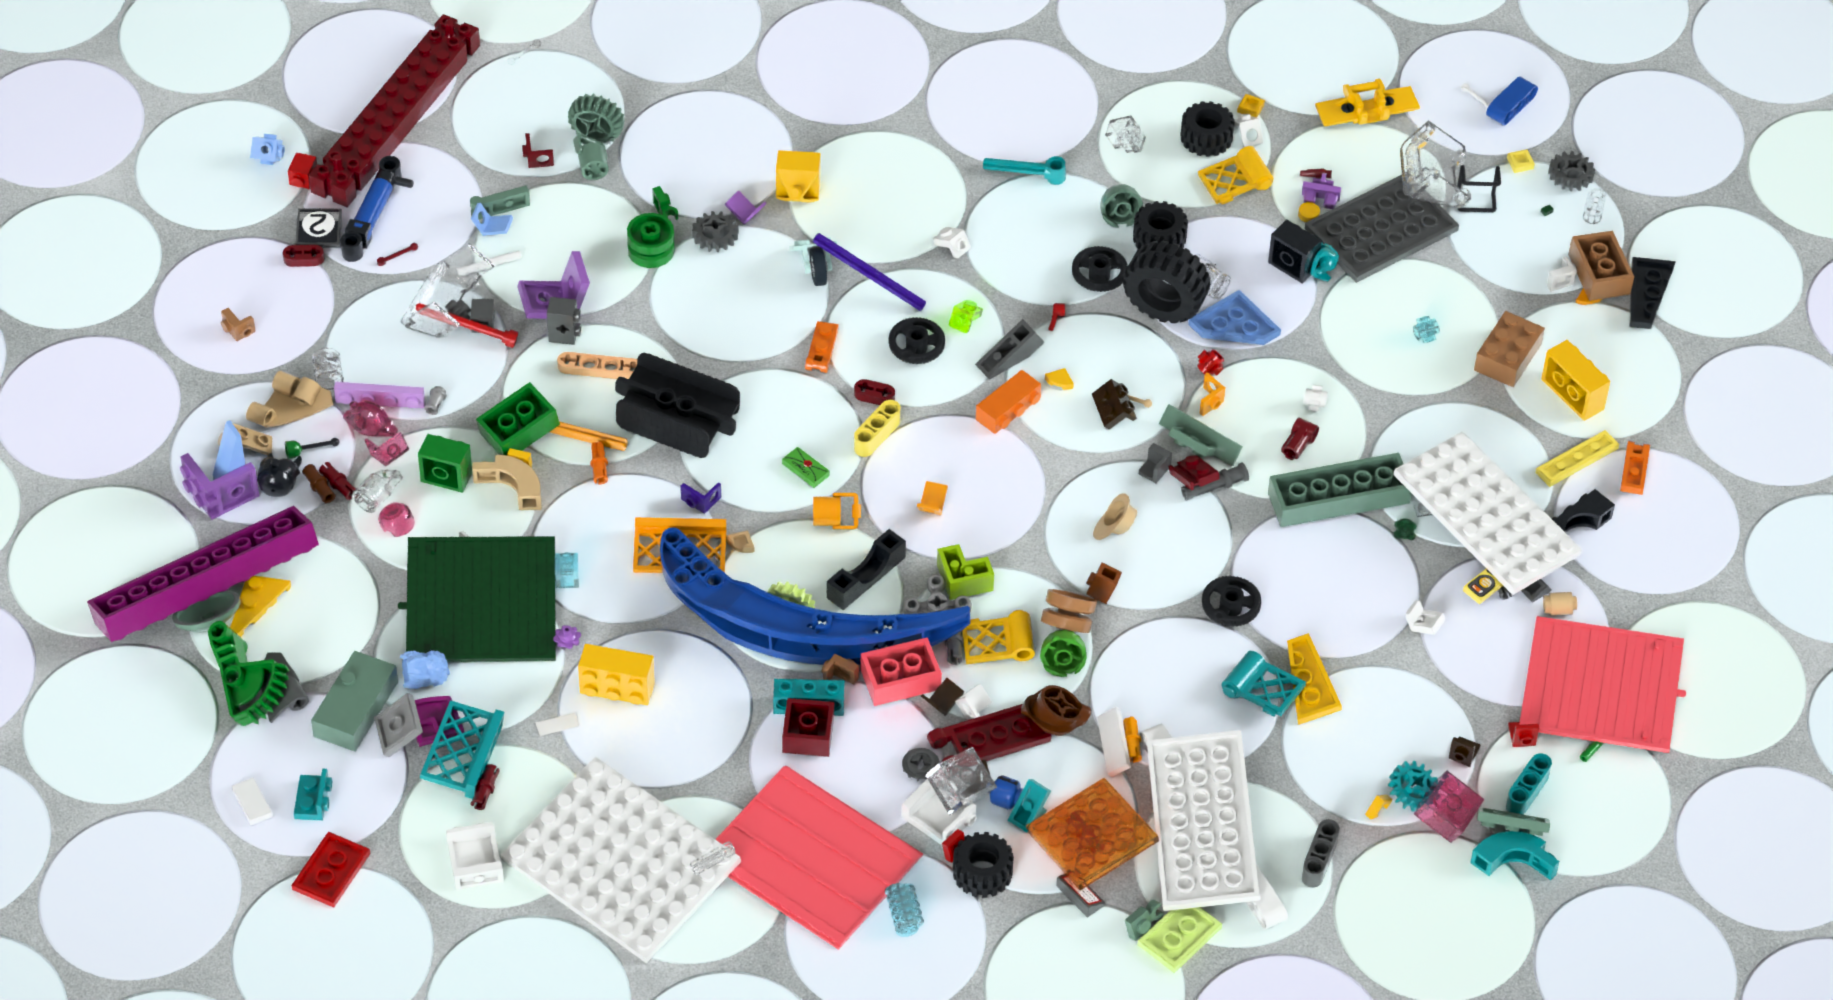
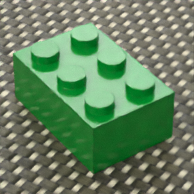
M531 382L476 418L480 434L499 455H507L509 448L522 451L560 425L556 409Z

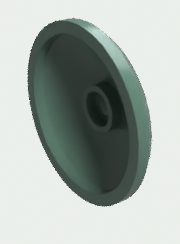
M234 591L218 592L209 596L205 601H199L183 611L175 612L172 619L175 626L182 630L208 631L209 627L216 621L226 623L237 612L241 600Z

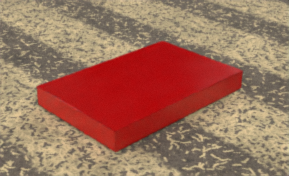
M328 831L292 883V890L334 908L371 854L370 849Z

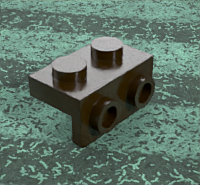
M1110 379L1092 393L1102 423L1109 430L1124 418L1132 421L1137 419L1134 412L1135 406L1128 397L1129 391L1127 387L1113 379Z

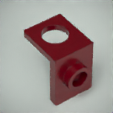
M525 133L526 145H522L523 158L527 157L528 168L554 166L553 149L531 151L530 134ZM541 155H546L549 157V159L544 162H540L537 160V158Z

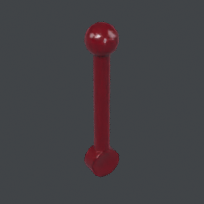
M412 243L409 247L385 258L379 257L377 264L384 266L387 261L411 250H418L419 246L417 243Z

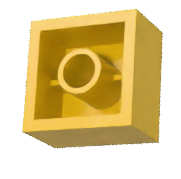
M778 150L776 198L791 202L808 203L819 201L821 153Z

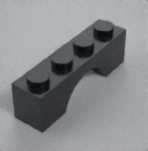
M1594 489L1589 494H1583L1577 503L1573 506H1567L1561 515L1553 517L1552 520L1565 533L1576 527H1588L1598 530L1612 519L1615 504L1598 490Z
M888 529L873 542L871 550L860 565L851 571H846L842 568L827 581L826 598L844 611L906 558V540L891 529Z

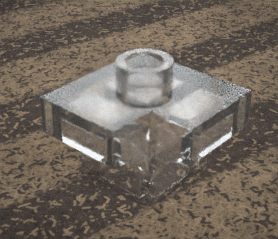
M1132 115L1110 120L1105 133L1114 149L1124 148L1126 153L1142 152L1146 136Z

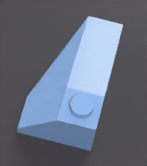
M230 420L225 424L213 471V480L245 465L241 435Z

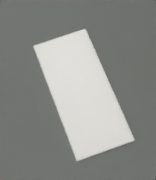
M575 713L535 722L540 736L580 726Z

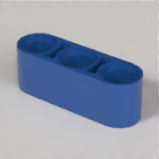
M1521 76L1517 77L1490 103L1486 115L1502 125H1507L1534 99L1538 86Z

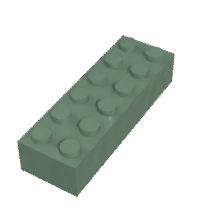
M1399 452L1272 475L1269 478L1268 496L1280 527L1410 504L1412 493L1393 475L1394 470L1404 464Z

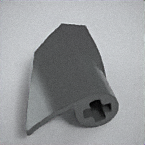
M267 652L264 659H273L275 662L285 664L290 670L286 673L289 680L284 682L287 689L281 691L284 697L277 699L279 705L274 704L272 707L273 712H267L270 723H273L286 708L289 707L293 711H298L309 703V697L299 683L300 679L281 652ZM265 673L261 687L262 694L268 686L271 673Z

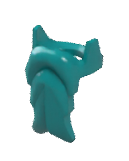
M1321 243V249L1316 254L1311 267L1312 277L1327 282L1331 280V277L1326 272L1333 270L1339 260L1337 251L1331 245Z

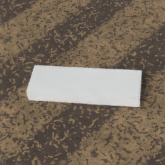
M1117 707L1097 716L1107 774L1111 777L1131 768L1121 710Z

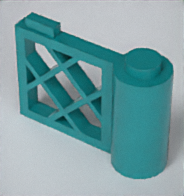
M1248 651L1224 679L1221 686L1227 697H1242L1262 707L1263 712L1273 717L1276 715L1281 717L1304 689L1306 681L1265 662L1259 653ZM1268 671L1276 675L1277 679L1264 681L1263 676ZM1292 683L1296 687L1295 689L1284 691L1282 684ZM1279 685L1280 692L1268 693L1266 687ZM1263 688L1264 694L1254 695L1250 692L1253 689ZM1283 698L1284 702L1278 707L1272 704L1270 700Z

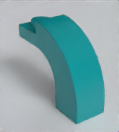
M1507 831L1491 835L1480 842L1473 849L1470 863L1490 877L1505 863L1521 862L1531 866L1546 878L1552 880L1557 875L1560 861L1553 854L1545 851L1546 841L1525 832Z

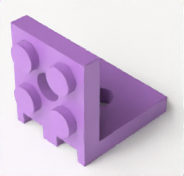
M580 251L571 252L561 281L519 280L517 288L526 318L547 319L550 297L577 299V309H580L590 281Z
M189 453L180 456L182 464L180 471L184 477L182 481L183 487L187 493H192L196 505L199 508L202 507L211 520L259 497L256 470L251 462L210 482Z

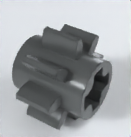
M459 299L457 302L451 300L445 306L448 313L470 320L468 314L471 312V308L463 300Z

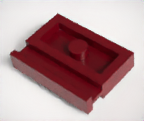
M1197 455L1186 457L1184 460L1177 462V466H1168L1169 473L1191 491L1194 490L1196 485L1201 487L1220 479L1219 472Z

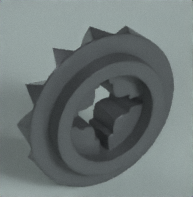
M915 748L904 755L902 768L903 772L907 773L908 778L913 777L918 782L920 779H927L932 774L936 776L937 771L940 769V761L933 751L926 748ZM923 759L924 766L919 770V762Z

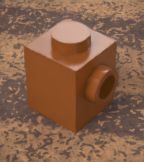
M1101 562L1096 573L1091 572L1086 581V584L1089 585L1086 595L1107 604L1122 572Z

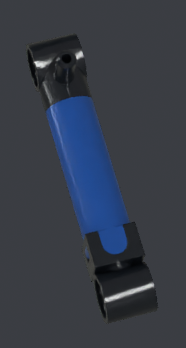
M385 156L379 161V170L355 218L349 220L345 228V234L341 236L342 257L348 262H356L363 257V248L367 249L372 239V230L395 185L412 188L414 185L413 180L402 178L400 160L395 156Z

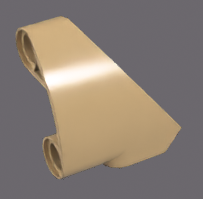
M278 371L272 382L273 394L265 405L255 401L252 402L247 409L246 419L266 428L289 424L333 406L331 391L322 388L312 379L307 377L300 379L283 371Z

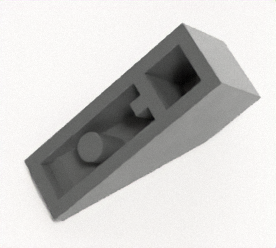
M1022 319L975 365L990 380L1029 358L1045 342Z

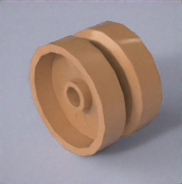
M1048 589L1045 601L1057 608L1043 609L1040 621L1062 630L1090 633L1093 621L1082 614L1094 613L1097 600L1068 591Z

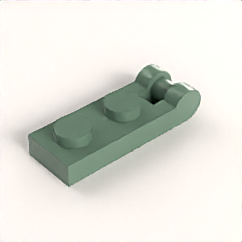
M527 185L485 197H471V217L477 203H481L490 216L530 206V195ZM481 212L478 214V220L483 219Z

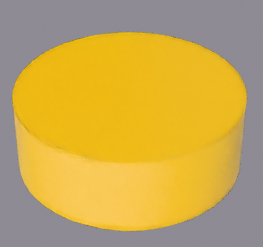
M1306 202L1299 207L1298 217L1303 222H1308L1320 216V208L1315 203Z

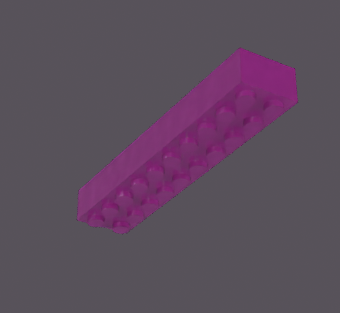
M293 505L87 601L94 624L111 642L118 641L132 632L143 630L149 624L166 619L177 611H183L194 603L205 601L209 596L226 591L239 582H245L254 575L267 572L271 567L288 562L301 553H307L312 548L319 546L312 522Z

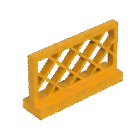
M635 517L633 573H663L660 562L661 556L656 558L649 551L657 544L660 546L663 531L672 527L679 529L687 538L695 537L699 541L695 546L698 549L701 546L706 547L710 551L706 557L710 559L715 556L720 561V567L718 568L725 573L726 519ZM639 536L650 537L653 542L645 548L639 542ZM711 538H721V544L715 549L707 543ZM645 554L652 560L648 566L638 565V560Z

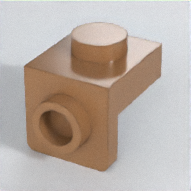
M229 307L221 311V326L236 341L255 333V323L252 316L239 320Z
M834 654L830 661H825L822 666L823 680H831L833 676H836L855 685L859 679V665L851 659H845Z

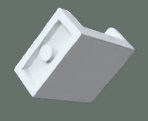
M932 774L902 803L901 818L942 845L957 829L963 831L966 827H971L977 818L976 805L971 803L967 807L939 787L940 779Z
M480 822L476 825L464 827L456 826L446 830L456 890L504 882L503 868L499 857L493 822Z

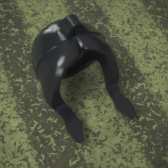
M272 453L263 459L257 472V481L261 491L272 497L287 495L293 489L296 477L300 475L301 456H298L294 462L285 458L278 460L273 457Z

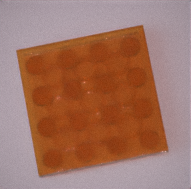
M1105 777L1026 825L1030 836L1080 891L1159 842L1158 835Z

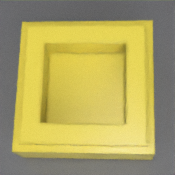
M1528 149L1507 154V160L1514 173L1534 169L1535 163Z

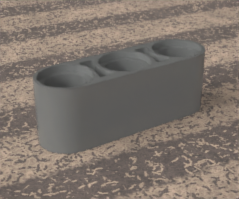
M1326 819L1320 822L1304 861L1301 878L1302 882L1308 887L1314 888L1322 884L1331 862L1340 830L1339 824L1334 820Z

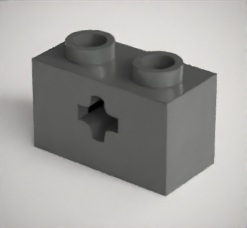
M550 297L547 309L549 342L575 345L576 337L581 335L582 328L581 323H578L580 321L581 309H577V299Z

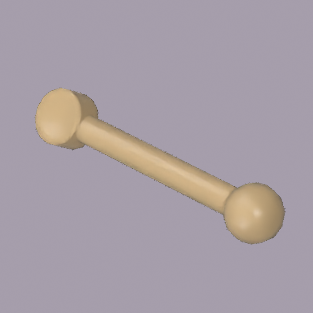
M1128 395L1131 401L1144 404L1147 408L1152 406L1150 399L1143 400Z

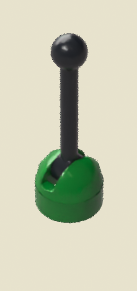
M332 438L331 441L300 445L299 442L291 440L285 441L284 445L287 459L298 457L302 450L328 445L338 446L340 441L338 438Z

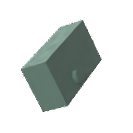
M354 650L311 719L313 737L356 752L374 723V717L380 713L398 683L396 665Z

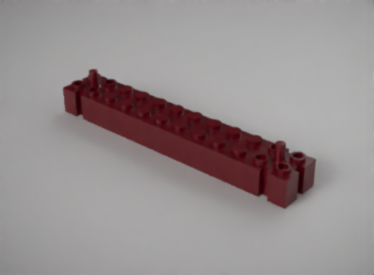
M442 14L434 24L435 30L428 31L323 157V164H318L309 174L311 193L325 199L329 195L332 197L333 202L348 208L356 198V189L362 191L379 170V161L394 152L467 63V54L472 56L480 47L479 28L465 22L459 25L457 19Z

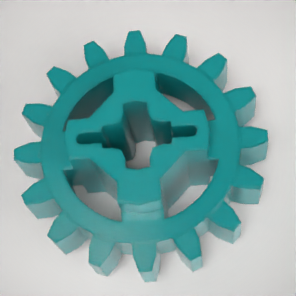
M1404 761L1402 765H1397L1389 775L1391 781L1388 783V787L1393 788L1390 795L1397 796L1395 802L1399 803L1401 801L1403 809L1410 806L1412 812L1417 808L1423 811L1426 807L1429 808L1439 796L1436 792L1440 789V786L1434 784L1438 779L1437 777L1430 776L1432 773L1431 769L1428 771L1424 770L1425 764L1418 767L1416 761H1413L1410 765L1407 761Z

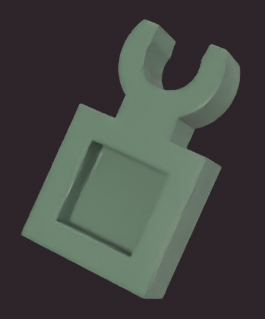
M1151 900L1146 908L1141 906L1125 919L1129 938L1137 941L1152 928L1151 922L1153 920H1159L1164 915L1162 911L1158 910L1161 906L1160 902Z

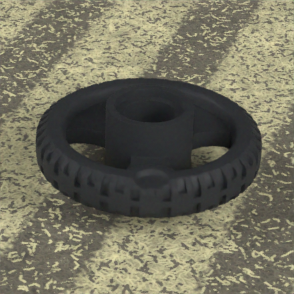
M1106 246L1088 247L1079 252L1073 259L1072 275L1083 288L1094 292H1106L1116 289L1123 284V275L1128 264L1124 256L1113 248ZM1079 268L1089 269V279L1080 272ZM1112 269H1120L1119 275L1109 281L1110 271Z
M912 317L903 319L892 327L888 337V344L891 352L899 360L909 364H925L935 360L943 352L945 335L942 328L934 321L927 318ZM927 329L933 332L934 334L928 335ZM899 333L906 336V348L901 349L896 343ZM928 345L935 346L934 349L927 352Z
M1231 575L1222 576L1212 580L1205 587L1202 594V607L1212 621L1214 620V622L1221 625H1228V627H1238L1248 624L1256 618L1261 608V595L1257 587L1245 578L1242 579V577ZM1242 589L1247 591L1250 595L1244 596V592ZM1213 592H1218L1221 595L1220 605L1217 609H1214L1210 603V596ZM1242 607L1250 609L1247 613L1238 616L1242 611Z

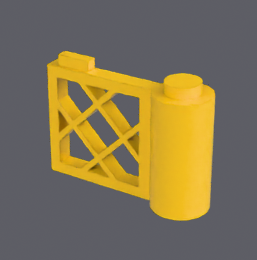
M1246 146L1236 156L1198 171L1199 178L1215 203H1221L1222 205L1233 201V197L1252 189L1266 190L1272 185L1274 180L1269 169L1253 146ZM1233 164L1237 167L1235 173L1225 171L1226 167ZM1213 173L1217 174L1218 177L1215 181L1207 179L1206 175ZM1222 176L1232 178L1230 184L1220 182ZM1236 179L1247 183L1243 186L1234 185ZM1217 187L1227 189L1226 193L1219 196L1215 191Z
M1015 610L1008 617L983 621H980L979 618L971 619L970 625L962 630L966 665L1010 658L1016 661H1028L1035 656L1030 614L1026 611ZM1004 626V630L998 636L991 632L993 627ZM977 629L981 632L975 639L967 634L969 630ZM986 635L994 639L988 647L980 643ZM1000 643L1006 647L1007 651L995 652L992 649ZM975 646L983 650L980 655L970 656V652Z

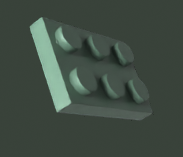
M1478 807L1477 821H1481L1482 826L1495 828L1496 824L1505 825V830L1519 832L1520 828L1528 829L1529 834L1543 836L1544 832L1549 833L1550 820L1547 818Z

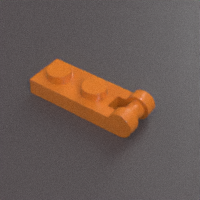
M817 321L809 354L806 358L805 370L812 371L813 369H818L823 373L828 372L839 324Z
M1628 441L1620 491L1639 495L1643 494L1650 451L1649 444H1643L1642 446Z

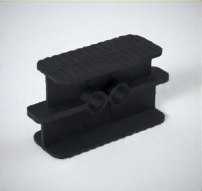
M645 352L639 354L637 366L630 378L618 377L615 382V391L619 395L625 396L616 404V423L620 428L628 432L638 434L695 457L705 458L709 453V445L717 431L732 436L736 431V421L732 416L737 414L740 409V391L730 383Z

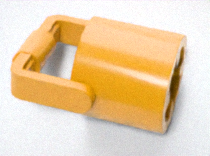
M833 493V497L813 496V526H833V530L857 529L858 518H861V504H858V495L856 493ZM841 497H854V504H852L854 526H840Z

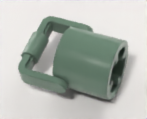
M577 134L573 139L575 152L578 154L583 177L588 180L603 178L609 171L605 145L590 137Z

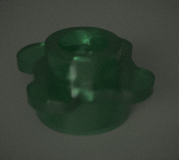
M1403 518L1394 523L1396 531L1393 533V536L1396 539L1414 540L1416 538L1414 530L1417 528V525L1412 520Z

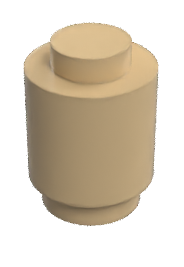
M1554 592L1544 595V614L1550 613V616L1573 615V610H1577V597L1572 596V592Z

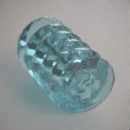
M896 883L885 889L895 932L901 937L914 935L919 930V927L924 924L922 910L919 908L920 903L917 900L918 895L915 893L916 888L910 883Z

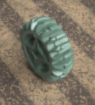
M585 93L584 96H578L577 99H574L567 116L571 129L576 130V135L581 134L604 143L608 140L613 142L618 138L623 130L625 120L624 114L621 113L622 108L616 107L617 103L610 102V98L605 99L602 95L598 97L594 93L591 96Z

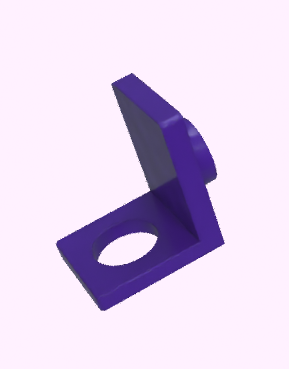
M719 482L705 495H702L685 483L680 486L681 500L686 502L689 507L695 508L703 514L722 497L721 483ZM716 492L714 498L710 501L712 495Z

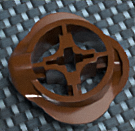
M1056 685L1046 686L1034 695L1028 696L1021 707L1023 715L1030 717L1042 730L1055 736H1064L1077 727L1083 726L1088 721L1092 711L1091 707L1082 704L1070 691Z

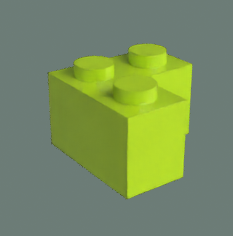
M960 544L937 548V568L945 580V589L949 600H954L962 595L968 597L994 591V571L988 557L966 561Z

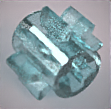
M1429 316L1417 318V324L1413 325V333L1418 341L1422 340L1423 343L1437 340L1435 335L1440 333V328L1436 319H1430Z

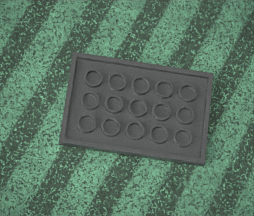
M1406 172L1306 222L1304 229L1321 239V243L1331 245L1339 255L1337 263L1357 283L1459 231V224Z

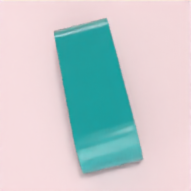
M1538 753L1530 759L1509 790L1506 802L1507 812L1525 814L1549 779L1552 760L1548 755Z

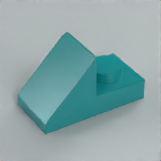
M1028 779L1007 821L1026 833L1029 832L1047 812V809L1043 806L1051 790L1034 779Z

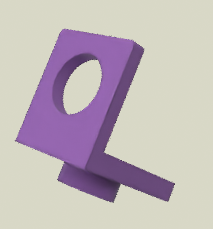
M738 190L725 203V206L745 225L767 203L764 201L756 208Z

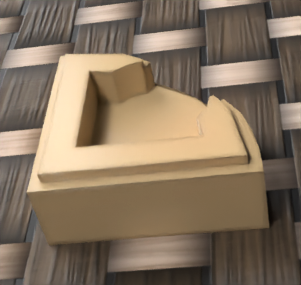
M748 530L726 536L728 545L734 550L742 553L755 552V547Z

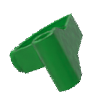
M216 621L209 627L208 637L220 668L229 714L241 726L251 723L259 725V719L261 717L267 719L266 713L268 711L273 712L272 707L274 704L279 705L277 699L284 697L281 691L287 689L284 682L289 680L286 673L290 670L285 664L275 662L273 659L247 662V655L245 653L247 652L248 645L246 641L223 621ZM265 673H271L270 681L262 696L251 707L241 712L240 706L250 702L260 691Z

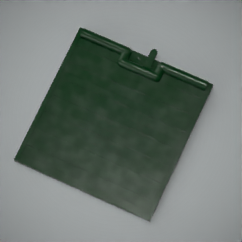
M555 536L408 537L407 602L398 603V609H407L406 652L427 653L431 650L439 651L445 655V659L448 662L556 661V642L553 641L556 635Z

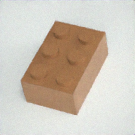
M1613 230L1572 236L1568 255L1571 262L1576 266L1577 275L1589 301L1630 295L1634 275Z
M1505 311L1477 352L1474 371L1514 388L1542 345L1545 327Z

